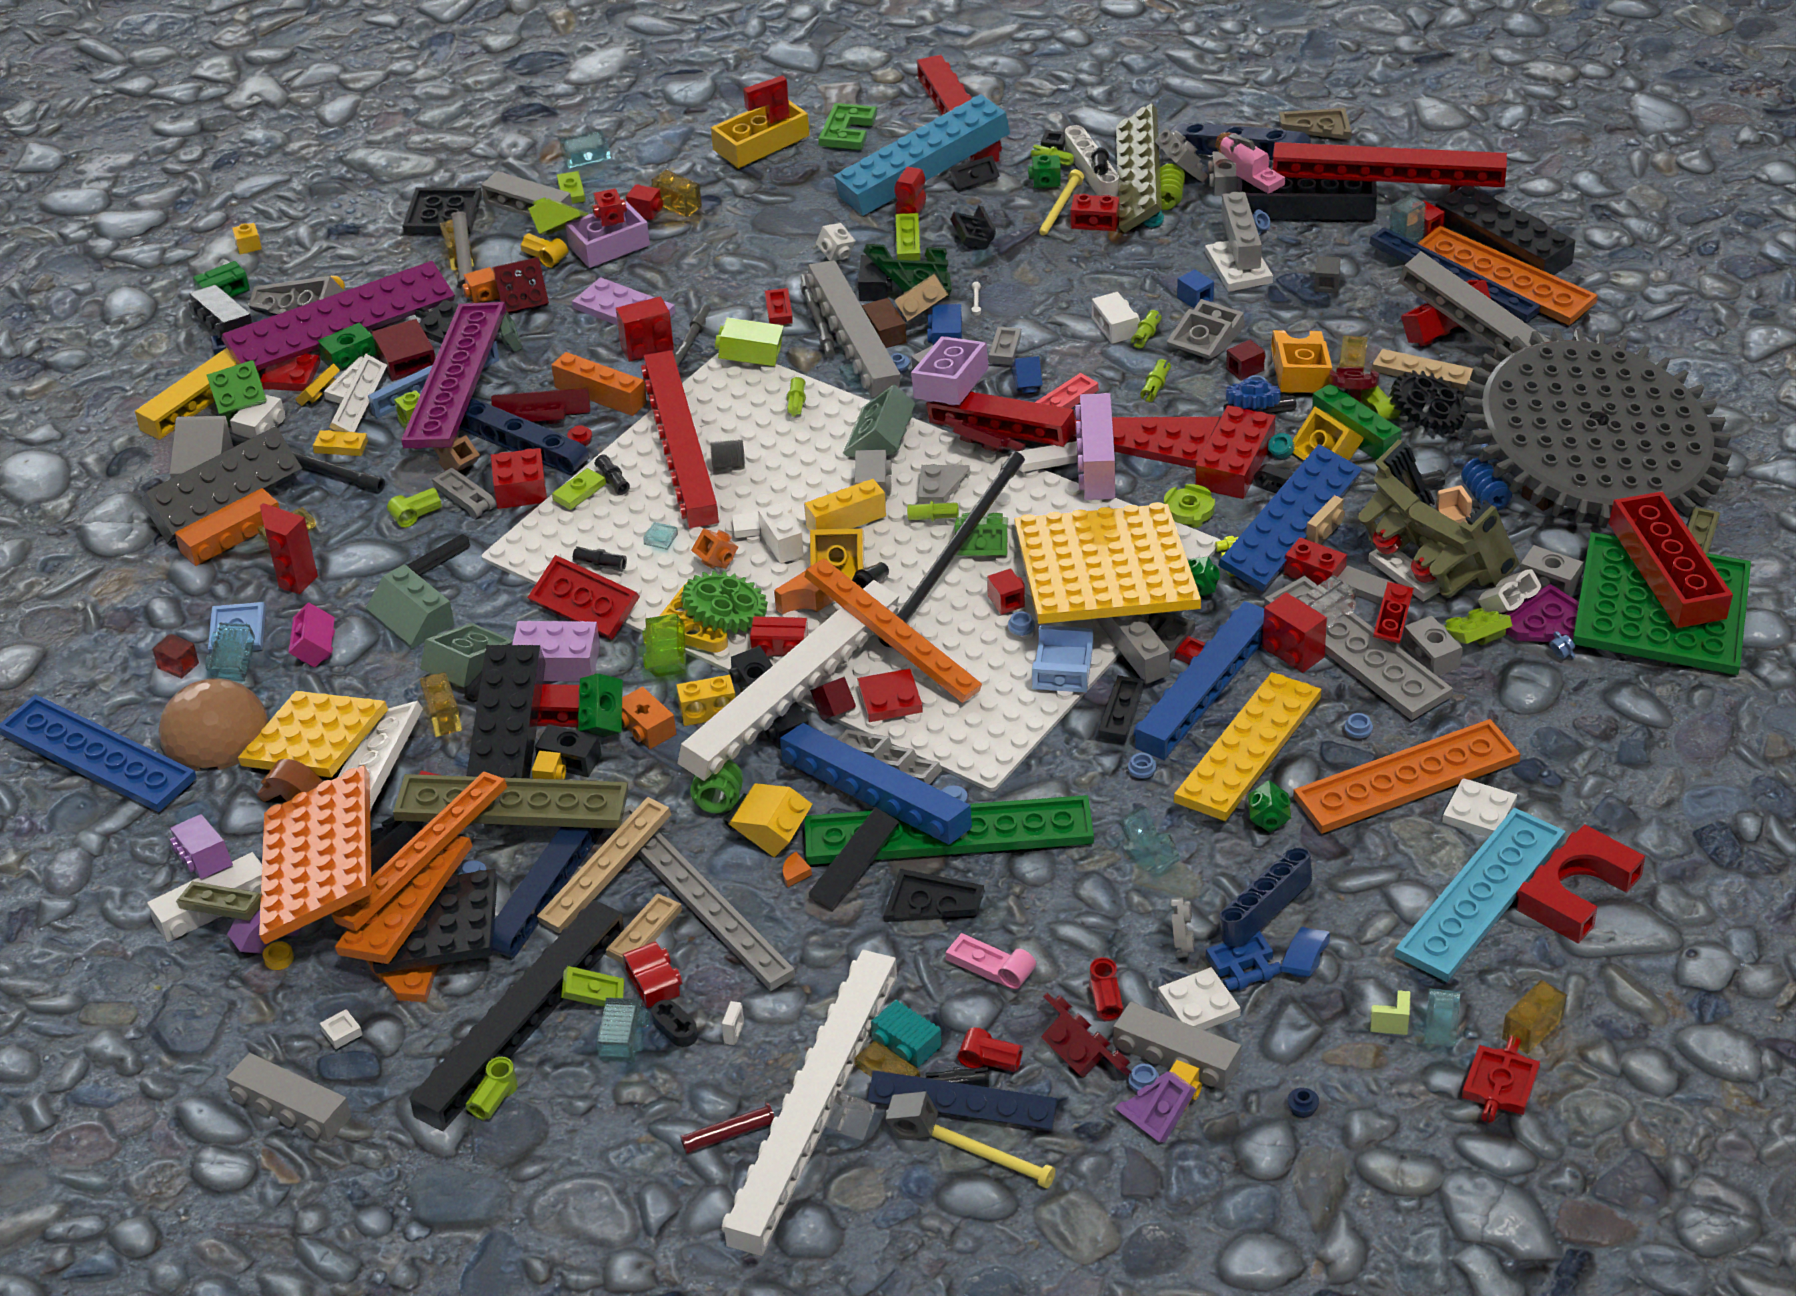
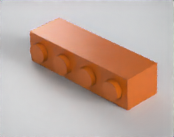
M565 352L551 364L554 386L557 389L588 388L590 401L634 416L647 404L643 379Z
M261 488L175 532L179 551L195 566L265 531L260 505L265 503L279 508L278 501Z

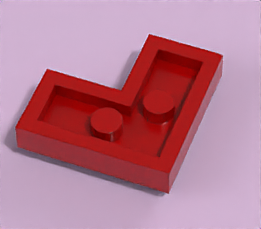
M783 75L743 88L745 108L748 111L765 106L766 120L770 124L790 117L787 79Z

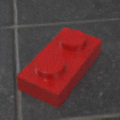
M788 288L765 290L769 324L785 325L793 323Z

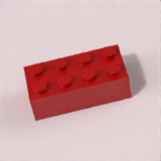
M1227 405L1196 463L1195 485L1203 486L1213 493L1244 499L1254 480V474L1261 467L1269 451V440L1275 435L1276 415Z

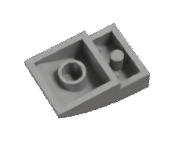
M1200 299L1194 310L1188 309L1167 340V345L1209 359L1216 357L1231 344L1245 326L1244 312Z

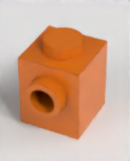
M490 267L464 274L465 284H462L463 293L466 298H470L472 303H484L499 298L494 273Z

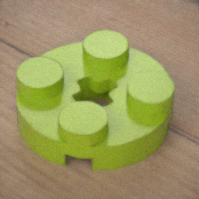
M1185 484V488L1177 490L1176 486L1171 488L1164 496V504H1168L1174 522L1189 525L1192 528L1201 527L1203 522L1210 519L1215 512V498L1211 497V492L1207 488L1200 485Z

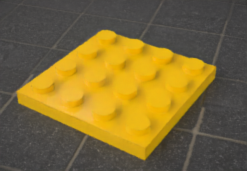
M295 691L266 726L262 728L260 734L238 756L241 766L272 770L278 760L292 759L303 763L318 776L332 777L387 712L388 707L386 702L382 700Z

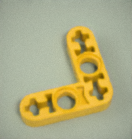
M683 585L657 618L658 634L663 638L716 653L725 650L728 646L727 632L724 633L722 628L713 631L711 625L703 627L702 621L694 622L693 616H687L688 610L676 611L677 608L683 607L681 602ZM692 630L698 631L697 634H693V635L686 634L688 631H692Z

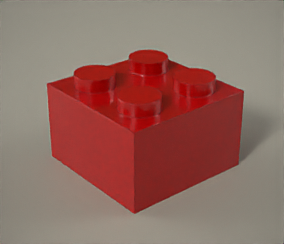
M661 296L616 307L620 346L629 362L642 359L644 355L674 350L670 311Z
M541 448L501 452L491 455L497 509L541 504L547 499Z
M1285 592L1264 607L1262 648L1283 660L1289 666L1304 673L1325 658L1327 617Z

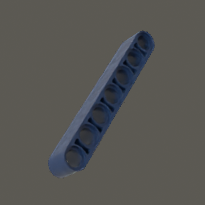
M561 827L495 918L492 952L511 958L519 953L540 923L537 915L568 883L601 836L604 828Z

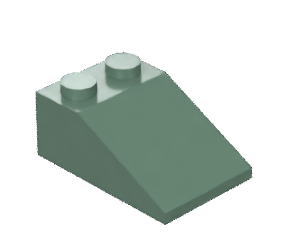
M469 623L427 638L425 640L420 669L429 672L434 678H443L452 682L451 684L455 687L466 688L483 670L486 645H512L513 640L474 623Z

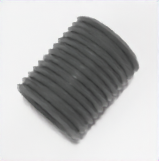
M742 439L710 443L713 469L745 466Z

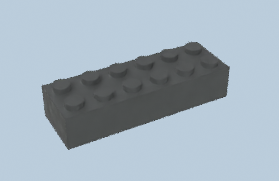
M275 426L146 491L141 502L168 544L176 540V531L261 488L269 492L298 476L302 467Z

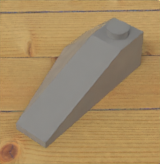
M331 276L255 286L248 306L253 309L280 314L341 293L344 290Z

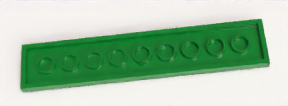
M1088 795L970 804L972 828L951 844L934 838L895 818L899 821L898 829L873 860L1094 844ZM872 811L805 816L807 864L832 863Z

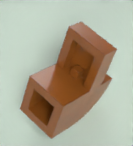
M280 759L269 774L261 781L263 786L256 795L263 802L278 795H281L286 801H290L298 793H306L313 790L324 781L303 763L292 759Z

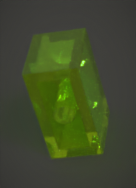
M677 614L645 618L646 628H643L642 631L643 640L646 644V653L643 655L645 668L655 677L686 673L684 622Z

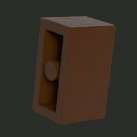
M888 298L861 305L885 348L907 343L906 323Z

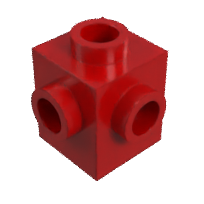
M616 188L593 193L595 205H592L595 219L599 218L602 227L614 226L625 222L626 202L624 199H620Z

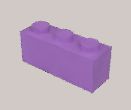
M202 814L170 828L173 838H170L169 841L173 851L179 855L182 863L186 864L189 872L195 871L200 879L233 865L224 840Z

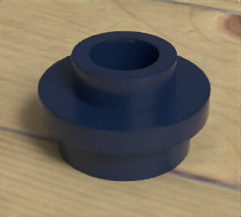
M1297 1088L1288 1095V1107L1294 1115L1306 1118L1313 1115L1318 1109L1319 1097L1311 1089Z

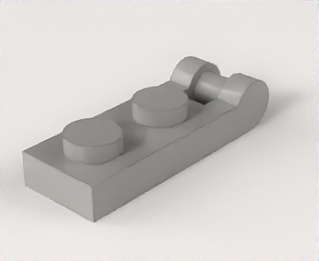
M453 468L432 479L433 487L467 510L474 519L481 516L484 510L489 511L496 507V501L492 495Z

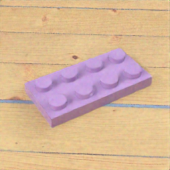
M600 277L572 300V306L575 310L618 326L616 307L655 297ZM664 301L671 317L675 313V305Z

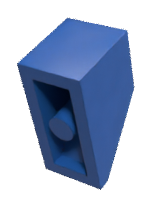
M1039 356L1014 359L1011 370L1016 391L1022 390L1023 394L1037 393V389H1040L1043 385Z

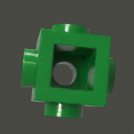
M1059 155L1032 156V165L1028 166V177L1033 179L1034 188L1061 187Z
M1209 556L1188 560L1199 595L1206 596L1214 593L1220 579L1218 567L1213 565Z
M1270 780L1248 794L1249 816L1255 825L1261 826L1271 833L1291 819L1289 794Z

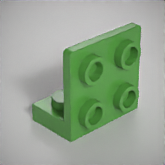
M253 360L207 374L219 415L226 416L228 428L231 427L230 420L232 416L236 415L235 411L267 401Z
M962 513V517H957L955 533L970 513ZM988 513L987 517L981 519L956 555H1007L1008 517H1003V513Z

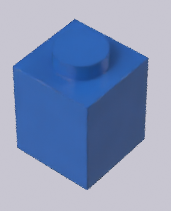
M1194 269L1177 278V298L1193 309L1200 299L1212 302L1214 301V281Z

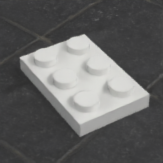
M1229 241L1205 245V254L1228 292L1273 283V274L1262 257L1261 268L1237 270Z

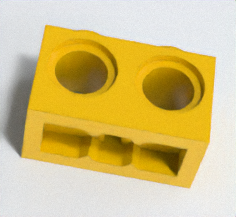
M730 675L676 684L679 709L684 726L708 722L735 698Z

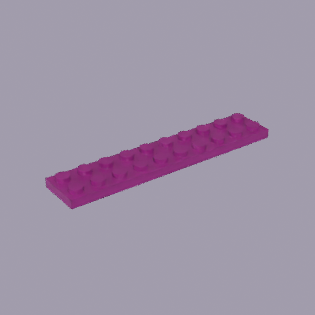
M429 261L223 333L222 341L237 365L253 360L258 371L319 349L317 340L354 324L360 323L370 331L415 315L417 309L429 310L435 308L444 299L450 302L454 301L455 294L434 262Z
M505 302L465 303L458 305L401 439L403 448L422 449L437 447L442 449L452 447L506 312Z

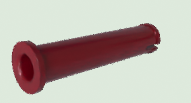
M767 1102L765 1107L685 1135H680L683 1149L687 1155L690 1152L772 1124L775 1118L769 1102Z

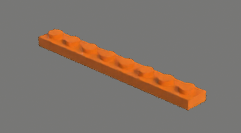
M825 558L806 569L804 575L806 579L960 702L964 703L980 691L982 686L980 681Z
M483 771L371 877V895L332 913L334 922L354 931L363 926L507 788L505 779Z

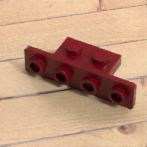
M588 388L491 396L492 406L537 424L536 421L545 420L547 424L560 423L561 419H565L566 414L589 413L591 410Z
M1049 993L1043 996L1061 1015L1044 1032L1041 1038L1079 1075L1084 1078L1099 1060L1105 1056L1114 1066L1129 1077L1131 1070L1127 1066L1131 1062L1118 1050L1112 1053L1108 1049L1111 1043L1098 1031L1093 1035L1088 1030L1092 1025L1079 1013L1076 1016L1072 1015L1069 1012L1072 1006L1062 996L1058 995L1056 999Z

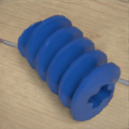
M1478 458L1472 459L1463 467L1461 472L1463 483L1481 505H1484L1482 501L1486 500L1496 507L1497 511L1503 509L1512 500V492L1501 477L1495 478L1492 475L1494 469L1488 463V460L1481 462Z

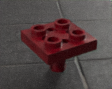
M539 257L492 267L500 302H505L507 312L549 303ZM532 279L535 280V285H534V286H531V285H530V283H531V284H534V282L532 281ZM525 293L527 295V298L525 300H522L521 298H525V296L521 294Z

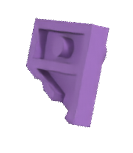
M1167 1071L1158 1077L1152 1085H1146L1137 1091L1138 1094L1127 1102L1117 1104L1115 1109L1158 1142L1165 1143L1197 1089L1174 1072Z

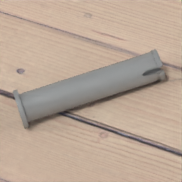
M455 212L451 216L459 271L457 282L465 283L464 274L472 272L466 213Z

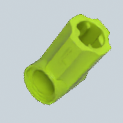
M1378 386L1362 389L1361 401L1366 407L1388 421L1400 417L1401 410H1395V404L1390 402L1392 396L1387 397Z
M434 487L408 498L402 495L395 496L387 504L388 512L397 524L403 528L414 525L418 517L442 507L441 499Z
M496 1057L487 1064V1075L467 1101L466 1108L475 1118L483 1121L490 1119L503 1099L512 1095L517 1090L518 1082L514 1065L507 1057Z

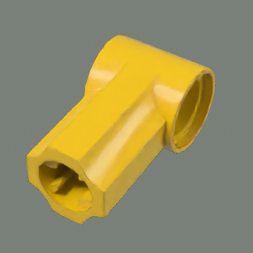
M529 233L523 237V241L520 244L522 252L539 257L541 263L549 268L565 258L569 252L567 245L561 239L556 238L548 241Z

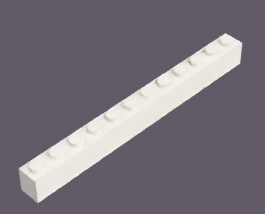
M875 580L863 588L897 615L899 610L897 607L898 594ZM841 607L681 744L677 764L703 781L713 773L717 774L725 762L729 759H734L746 744L750 745L762 730L769 729L779 715H785L795 701H801L811 687H817L826 674L830 675L833 673L837 665L842 660L846 661L857 647L861 648L874 632Z
M862 950L857 961H852L849 977L846 982L843 981L841 983L838 999L835 1004L832 1003L830 1005L827 1021L824 1026L821 1025L819 1027L816 1043L813 1048L808 1049L805 1065L802 1071H797L794 1078V1087L790 1094L787 1093L785 1095L782 1111L779 1117L773 1119L770 1135L767 1141H762L758 1159L755 1165H750L746 1183L743 1189H738L731 1213H727L723 1219L722 1232H725L727 1247L763 1256L871 1033V1020L881 1012L897 979L895 957Z

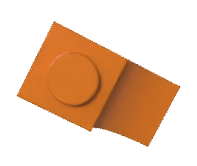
M806 570L774 590L776 610L782 615L797 609H812L818 612L827 605H830L834 600L804 577Z

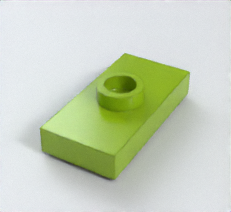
M578 171L556 174L559 189L571 194L572 204L586 202Z
M586 468L552 493V498L555 502L571 510L606 485V479L602 475Z

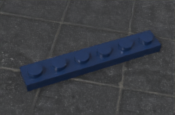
M876 1070L872 1072L868 1095L869 1103L890 1106L892 1095L927 1092L938 1113L1053 1131L1058 1101L1054 1097Z

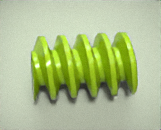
M1165 164L1160 167L1161 203L1163 210L1172 209L1181 202L1183 197L1185 172L1177 164Z

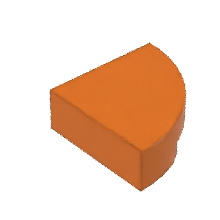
M797 852L791 854L784 862L783 878L787 887L812 876L811 867Z

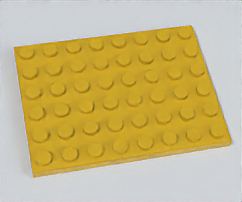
M1155 502L1148 506L1127 505L1124 508L1115 509L1102 507L1093 511L1079 509L1071 513L1050 512L1047 515L1039 516L1025 514L1014 518L1015 531L1038 624L1201 609V598L1168 504Z

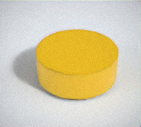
M281 941L269 944L263 951L265 965L271 970L287 968L294 960L292 947L288 943Z

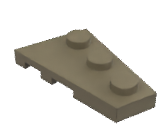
M1345 108L1279 112V123L1282 130L1351 140L1352 132Z

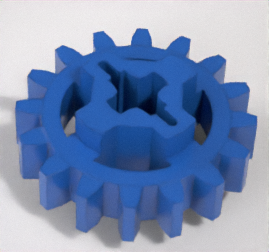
M1244 379L1239 384L1233 383L1232 386H1227L1226 401H1228V404H1234L1235 407L1263 411L1267 406L1274 407V404H1279L1281 390L1278 389V386H1272L1271 383L1268 384L1265 380Z

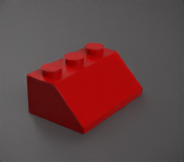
M262 503L260 509L278 586L286 591L300 595L318 577L305 517Z

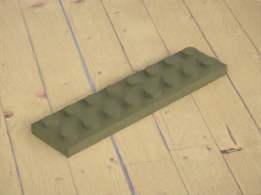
M1152 103L1140 108L1136 114L1128 119L1121 120L1116 126L1117 172L1119 176V228L1124 233L1162 210L1159 146L1154 142L1158 137L1157 108Z
M405 774L393 810L394 820L430 822L477 777ZM504 778L507 788L471 822L477 824L618 829L621 826L628 796V782Z

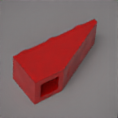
M1387 581L1373 637L1400 644L1414 588Z

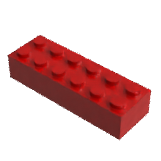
M1663 491L1614 499L1608 524L1676 628L1727 619L1733 594Z

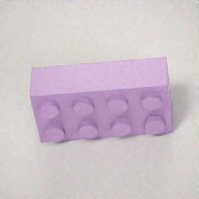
M1110 393L1080 394V405H1075L1076 420H1081L1076 421L1078 473H1083L1078 474L1079 490H1084L1085 500L1115 499V457Z

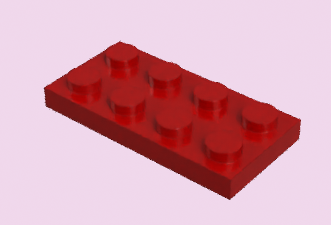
M555 555L527 598L532 603L570 621L597 622L598 634L613 640L640 596L634 590Z

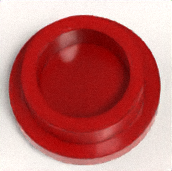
M579 425L569 430L567 437L586 447L592 439V431L588 427Z

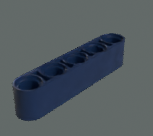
M1300 847L1287 850L1221 911L1222 942L1225 945L1238 947L1247 943L1311 883L1312 868L1309 850Z

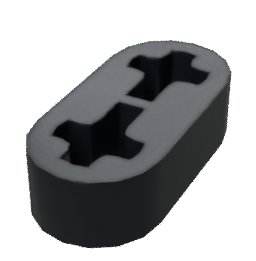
M1263 464L1254 474V481L1260 488L1276 494L1292 476L1293 472L1270 464Z
M661 1000L653 1005L651 1009L653 1024L674 1045L688 1047L696 1042L698 1038L696 1023L681 1007L672 1000Z

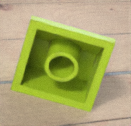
M546 197L534 201V206L528 208L538 233L543 235L556 233L566 228L565 223L589 215L562 202L551 200L550 198L546 199Z

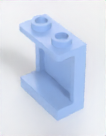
M1040 625L1036 661L1033 662L1032 689L1087 693L1093 653V629Z

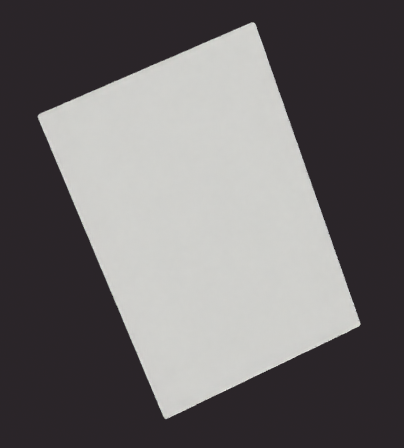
M717 353L685 380L682 385L716 498L719 523L689 528L687 520L681 518L679 504H682V502L677 503L675 488L677 486H672L670 472L673 471H668L666 456L669 455L664 456L661 442L663 440L659 439L653 410H650L599 454H606L611 462L621 469L622 476L630 484V489L627 493L618 495L613 487L606 483V485L571 510L555 502L551 495L482 554V560L536 585L555 555L574 563L572 556L576 546L591 550L604 549L608 553L626 555L627 564L623 572L608 568L599 570L591 565L575 564L639 594L640 598L622 625L729 673V669H731V656L751 649V628L748 627L747 632L739 628L737 634L728 629L727 648L721 652L714 653L661 637L658 634L657 618L682 586L687 583L688 579L693 580L694 575L701 577L702 572L710 576L712 571H715L718 575H722V572L725 571L727 576L730 577L735 573L737 579L746 577V583L754 582V588H761V594L766 595L765 601L768 602L765 617L807 618L808 635L841 608L834 601L818 612L812 609H797L782 615L776 610L774 590L811 566L810 531L806 527L804 503L855 485V457L846 456L843 451L862 407L870 401L778 364L776 366L720 359ZM801 377L806 382L804 388L806 400L802 406V413L792 417L791 413L787 412L788 401L786 395L790 391L791 379ZM911 418L907 423V431L899 442L901 444L899 450L892 456H886V460H891L892 475H887L891 476L892 491H887V501L885 502L886 516L852 528L864 530V568L876 565L879 562H883L888 566L889 574L880 584L899 595L898 612L955 534L957 518L935 519L934 522L931 519L908 521L907 505H918L921 465H970V476L968 478L964 477L960 481L959 489L951 494L950 499L946 502L958 503L959 517H962V513H970L1009 457L998 451L986 450L978 443L974 442L972 444L962 441L958 435L915 418ZM742 439L745 466L713 469L710 443ZM596 456L592 461H590L572 478L577 476L586 468H589L592 471L602 475L600 470L594 464L595 459L598 456ZM1044 469L1027 472L1018 470L984 515V517H987L988 513H1003V517H1008V554L956 555L907 623L982 683L980 691L964 703L960 702L893 647L888 648L879 642V636L873 633L861 648L857 647L846 661L842 660L833 673L830 675L826 674L817 687L845 676L856 704L855 708L829 719L855 731L889 736L893 746L914 749L917 758L937 761L940 763L943 771L987 791H996L1086 693L1032 689L1033 662L1036 661L1039 626L1093 629V653L1087 691L1122 654L1096 619L1038 624L1015 531L1014 518L1025 514L1039 516L1047 515L1050 512L1071 513L1079 509L1093 511L1102 507H1110L1112 509L1124 508L1132 504L1117 498L1085 500L1084 490H1079V483ZM782 503L802 532L804 556L780 564L761 534L758 536L735 538L732 515L757 512L758 514L760 509ZM1174 522L1187 560L1205 556L1212 557L1216 552L1215 542L1221 541L1220 539ZM703 528L716 533L718 530L728 533L732 536L730 541L739 547L727 569L718 566L712 569L701 562L702 559L691 551ZM1011 568L1016 576L1021 577L1024 582L1025 607L1001 615L988 597L987 576ZM680 607L676 611H685V609ZM1019 611L1029 613L1035 622L1034 630L1024 636L1011 633L1008 629V621L1012 614ZM1141 614L1145 621L1148 622L1150 614ZM692 630L688 631L686 634L693 635L697 634L698 631ZM784 656L767 657L772 665H774ZM910 668L922 702L923 713L869 722L858 688L857 678ZM811 687L805 693L802 700L797 703L819 714L810 692L814 688Z

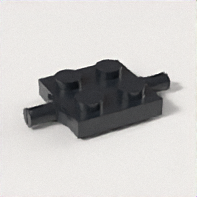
M444 299L433 311L416 310V317L423 319L419 324L428 339L442 344L458 304Z

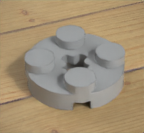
M1184 897L1171 898V906H1177V908H1173L1174 914H1172L1175 948H1181L1177 950L1176 957H1189V953L1194 952L1195 948L1193 930L1188 931L1187 923H1191L1192 919L1191 902L1184 901Z

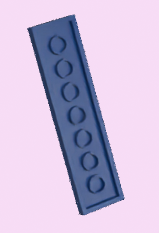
M1318 444L1221 557L1218 566L1264 592L1284 568L1286 563L1285 554L1300 537L1306 539L1307 522L1334 495L1342 498L1358 479L1362 468Z
M36 694L0 723V735L157 812H160L197 779L195 770Z

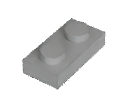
M997 327L989 353V363L1012 365L1021 339L1020 328Z

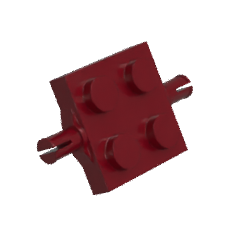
M949 416L945 418L944 426L953 428V433L959 434V439L972 444L974 442L983 443L982 448L993 452H1003L1004 449L1013 451L1025 449V444L1017 442L1013 438L972 423H965L964 420H958Z

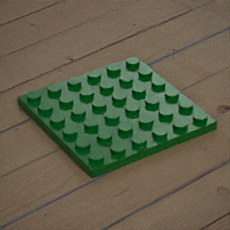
M1591 532L1573 642L1575 645L1738 675L1741 665L1751 561L1705 553L1733 594L1727 619L1676 628L1618 537Z

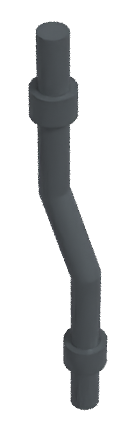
M803 273L800 276L801 292L806 297L808 307L817 324L821 348L825 351L826 357L833 358L835 356L833 336L829 334L827 324L817 302L814 301L811 289H808L806 286V273Z
M704 304L699 313L691 320L690 329L674 354L677 367L689 350L698 332L703 330L706 324L705 320L711 311L710 306Z

